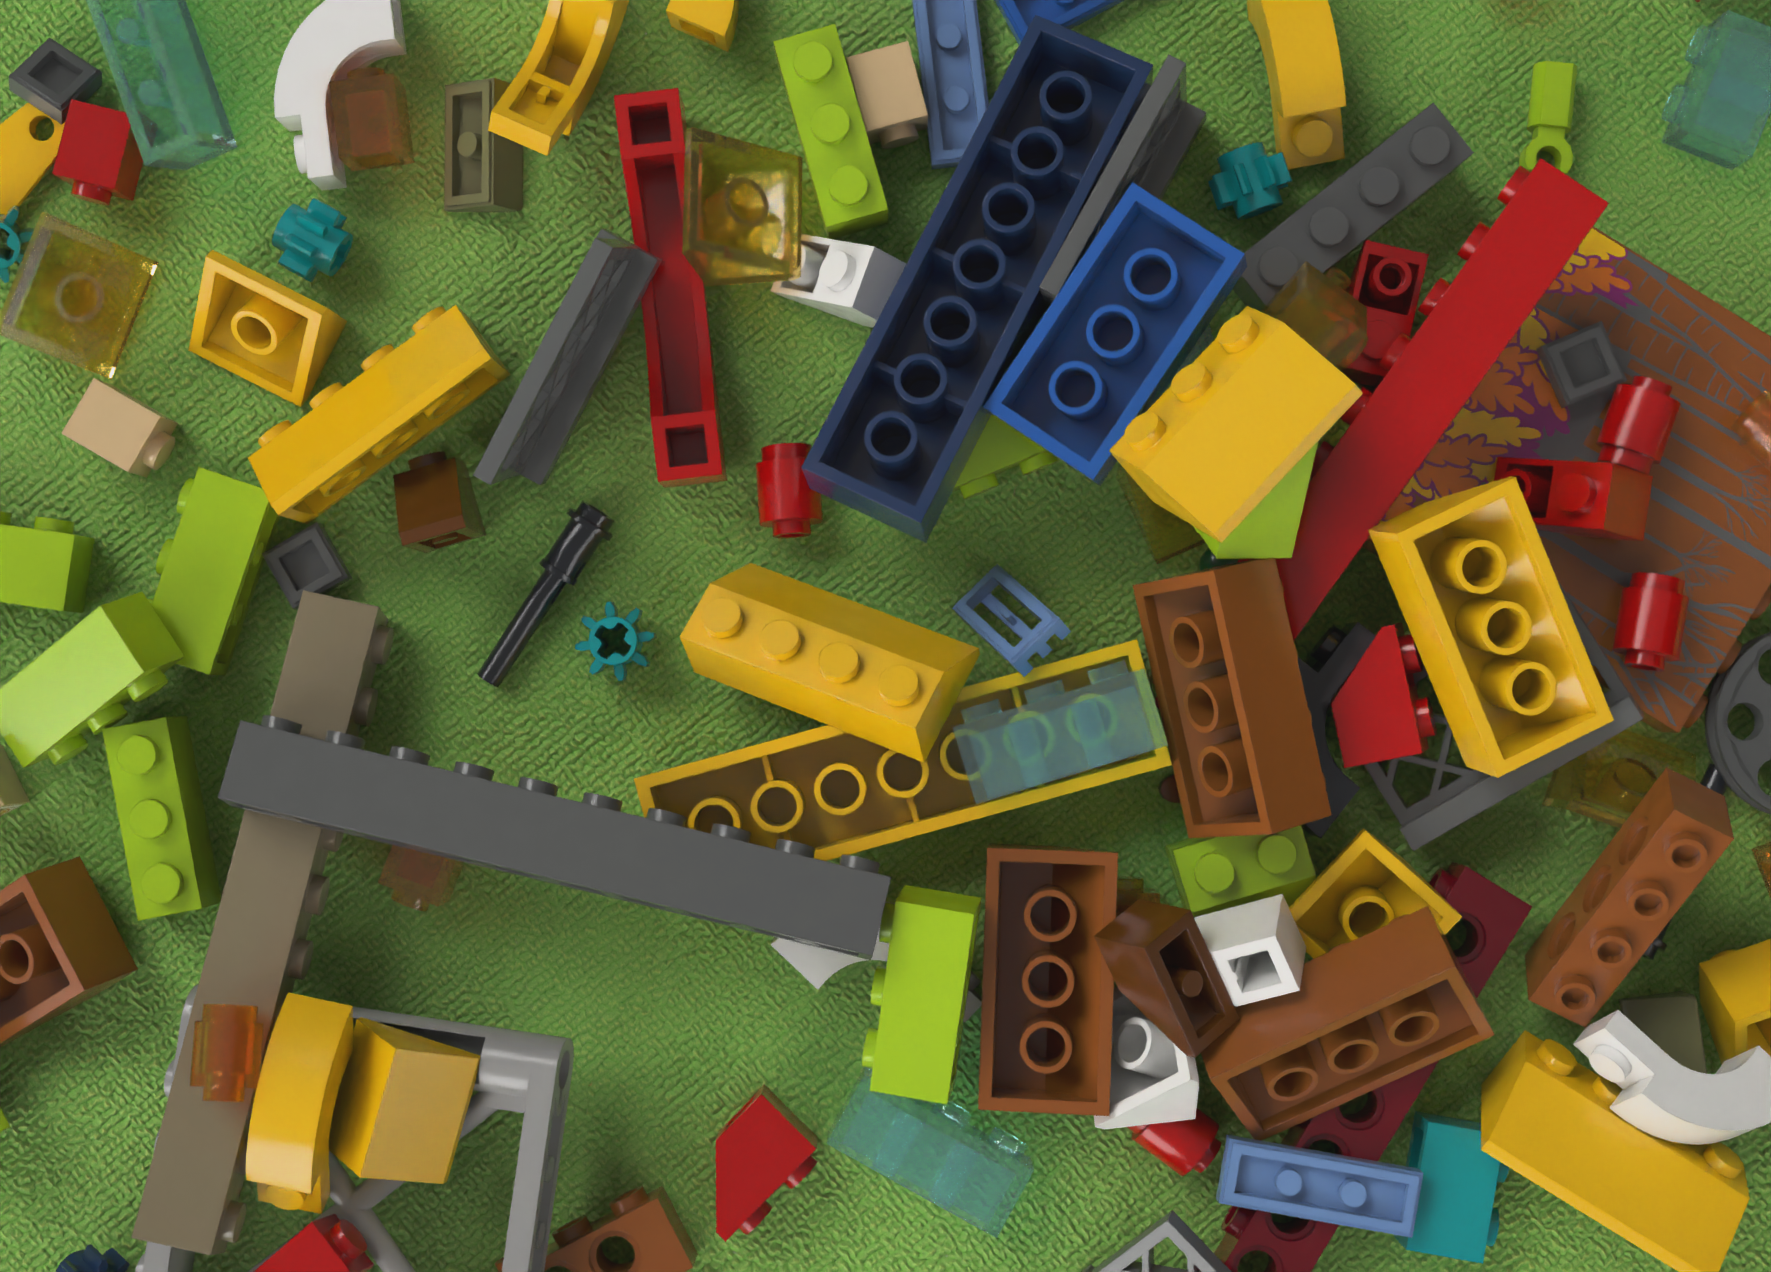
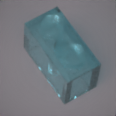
M1727 10L1708 26L1700 25L1695 32L1685 55V61L1692 63L1685 84L1678 83L1674 87L1662 112V119L1668 121L1669 124L1661 142L1732 170L1753 157L1771 111V27Z

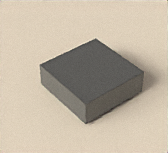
M51 38L46 40L9 75L10 91L60 124L66 121L71 99L86 102L102 86V72Z
M1602 321L1536 349L1561 408L1627 381Z
M318 522L262 553L293 609H298L303 590L324 595L352 579L326 530Z

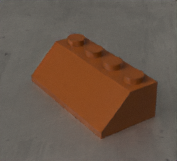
M1275 558L1236 562L1132 585L1188 838L1269 835L1331 816L1326 791V780L1321 769L1312 728V716L1307 705L1298 664V653L1292 637L1284 601L1283 585L1279 578Z
M996 843L988 845L978 1110L1109 1116L1114 978L1094 936L1116 918L1118 852L1046 845Z
M1426 906L1411 914L1399 916L1389 922L1388 925L1358 939L1339 944L1329 950L1328 953L1304 963L1300 991L1238 1007L1234 1006L1240 1019L1201 1052V1056L1208 1076L1253 1139L1262 1141L1495 1034L1447 938L1431 910Z

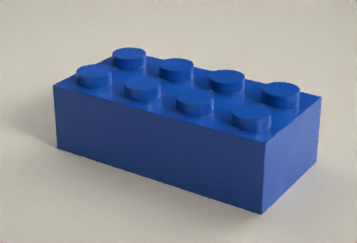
M1132 182L983 407L1101 486L1117 462L1109 450L1124 435L1128 424L1138 415L1145 413L1162 395L1247 268L1245 254Z

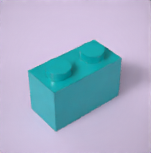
M1415 1111L1406 1167L1420 1169L1423 1172V1179L1413 1237L1394 1235V1237L1406 1250L1483 1264L1486 1246L1492 1247L1495 1244L1499 1230V1211L1493 1207L1497 1182H1505L1509 1167L1481 1150V1123Z

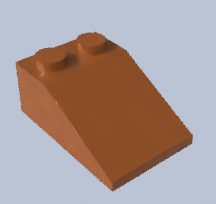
M80 856L27 873L0 891V1047L96 996L138 970Z

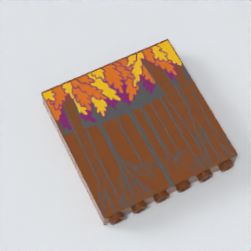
M1593 226L1379 524L1425 502L1494 482L1497 457L1597 462L1601 447L1596 442L1617 385L1561 408L1536 349L1602 321L1627 381L1620 384L1631 385L1634 376L1652 378L1670 385L1673 388L1670 397L1681 403L1661 463L1653 464L1649 473L1650 476H1653L1644 540L1593 538L1538 529L1537 531L1558 583L1560 582L1627 690L1633 695L1645 714L1644 719L1641 721L1659 732L1679 733L1682 727H1691L1703 713L1708 702V696L1703 693L1716 672L1718 674L1724 673L1735 661L1742 647V643L1737 638L1749 618L1752 620L1757 619L1771 602V336ZM1370 536L1362 547L1379 557ZM1632 573L1664 574L1685 581L1683 595L1689 597L1680 660L1673 662L1665 661L1664 671L1661 672L1627 667L1624 665L1625 655L1612 650L1622 589L1630 586ZM1592 666L1603 694L1608 692L1610 688L1596 666Z

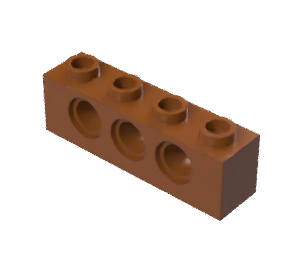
M1666 767L1525 954L1529 1001L1585 1028L1734 840L1725 796Z
M638 1186L611 1201L609 1206L612 1212L590 1223L587 1216L583 1215L555 1230L552 1233L555 1242L548 1245L544 1272L554 1266L565 1267L571 1272H685L693 1268L698 1253L664 1187L661 1186L647 1194L643 1186ZM612 1236L625 1238L632 1245L635 1257L627 1263H614L604 1255L601 1246L602 1241ZM504 1257L495 1263L498 1272H502Z

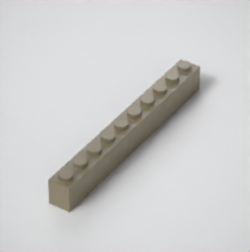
M303 590L270 716L299 723L302 725L300 735L324 741L328 730L358 737L361 725L369 727L373 720L378 700V690L371 688L377 664L385 665L388 661L394 636L393 628L387 627L388 618L378 606ZM249 810L244 811L131 1238L207 1255L225 1253L228 1242H237L246 1215V1203L238 1201L246 1175V1152L250 1119L262 1064L272 1031L287 993L293 992L295 980H303L309 970L313 955V941L306 940L312 914L320 916L324 910L330 887L329 877L322 876L328 852L338 851L344 833Z

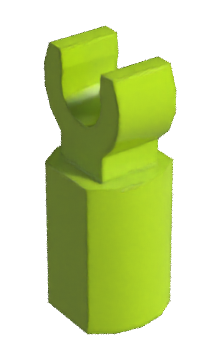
M1543 61L1533 65L1527 130L1532 133V141L1524 147L1519 158V166H1523L1530 172L1537 163L1536 156L1539 151L1549 152L1555 160V168L1564 174H1567L1572 166L1573 153L1564 137L1566 133L1571 132L1577 75V66L1574 63Z

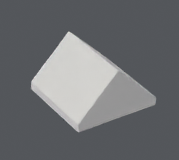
M1118 987L1114 988L1109 1116L1093 1115L1095 1127L1105 1130L1196 1119L1199 1077L1195 1058L1185 1055L1119 991Z

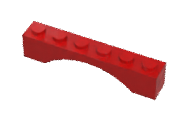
M678 88L614 95L620 155L634 245L662 259L641 300L648 367L650 418L657 479L664 488L727 481L684 103Z

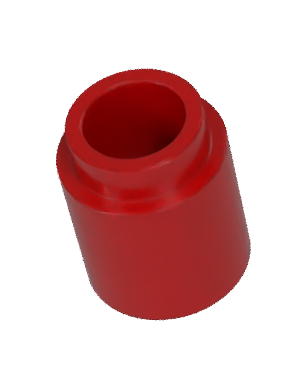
M1634 376L1631 385L1617 384L1596 442L1601 447L1597 462L1615 463L1649 475L1653 464L1661 463L1681 406L1679 401L1670 397L1673 389L1670 385L1644 376Z
M781 443L761 448L762 462L756 464L759 525L772 528L774 538L787 539L810 536L811 525L823 522L821 494L809 488L801 468L812 448L810 444Z
M1636 572L1631 574L1630 586L1622 589L1612 648L1614 652L1625 655V666L1639 670L1661 672L1664 671L1665 661L1673 662L1680 660L1689 597L1683 595L1684 580L1657 573Z
M1198 1108L1196 1110V1119L1127 1127L1133 1132L1132 1140L1180 1176L1186 1175L1192 1169L1198 1173L1203 1172L1216 1157L1222 1144L1221 1141L1215 1138L1219 1130V1124Z

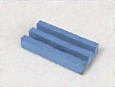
M998 564L952 608L967 625L1024 677L1033 669L1027 660L1035 652L1044 658L1052 651L1046 642L1054 634L1063 640L1071 632L1058 616ZM996 586H1001L1036 617L1040 623L1031 630L990 592ZM980 602L1022 639L1015 647L973 610Z

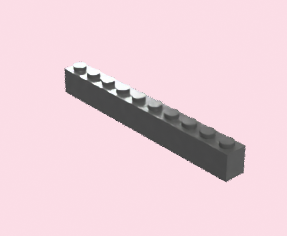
M263 715L260 725L240 720L218 795L220 800L230 806L871 960L891 880L889 876L878 874L880 867L878 862L852 855H841L839 864L814 859L816 848L784 839H777L775 849L749 843L751 832L723 824H713L711 833L686 828L687 817L656 808H649L646 818L621 812L622 801L599 794L585 792L582 802L557 797L558 786L533 778L520 777L518 787L492 781L494 776L493 770L471 763L456 761L453 771L428 766L430 755L404 747L392 746L389 756L364 750L366 740L342 732L328 730L325 741L300 735L301 724L275 716Z

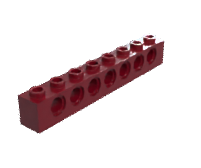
M1452 862L1447 871L1442 868L1438 869L1428 883L1462 916L1461 920L1465 924L1467 932L1466 939L1463 945L1453 952L1474 994L1478 998L1532 909V906L1469 867ZM1439 1061L1368 1092V1099L1364 1108L1355 1114H1343L1340 1112L1339 1106L1291 1127L1281 1144L1308 1149L1312 1143L1326 1139L1333 1141L1335 1147L1334 1154L1379 1161ZM1231 1206L1221 1226V1229L1226 1234L1214 1254L1231 1272H1238L1240 1259L1246 1253L1254 1250L1268 1253L1269 1261L1264 1272H1311L1339 1225L1298 1217L1288 1223H1278L1272 1220L1270 1212Z

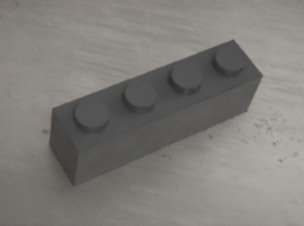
M1432 103L1244 253L1247 268L1233 287L1234 292L1246 306L1272 316L1363 244L1365 240H1368L1456 170L1474 152L1437 106Z

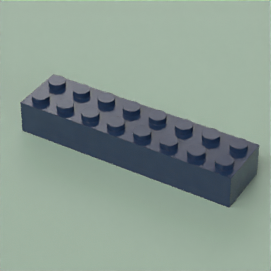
M1038 15L1034 16L801 467L810 489L925 543L927 542L991 416V413L983 407L1034 331L1045 309L1039 286L1151 87L1153 64Z

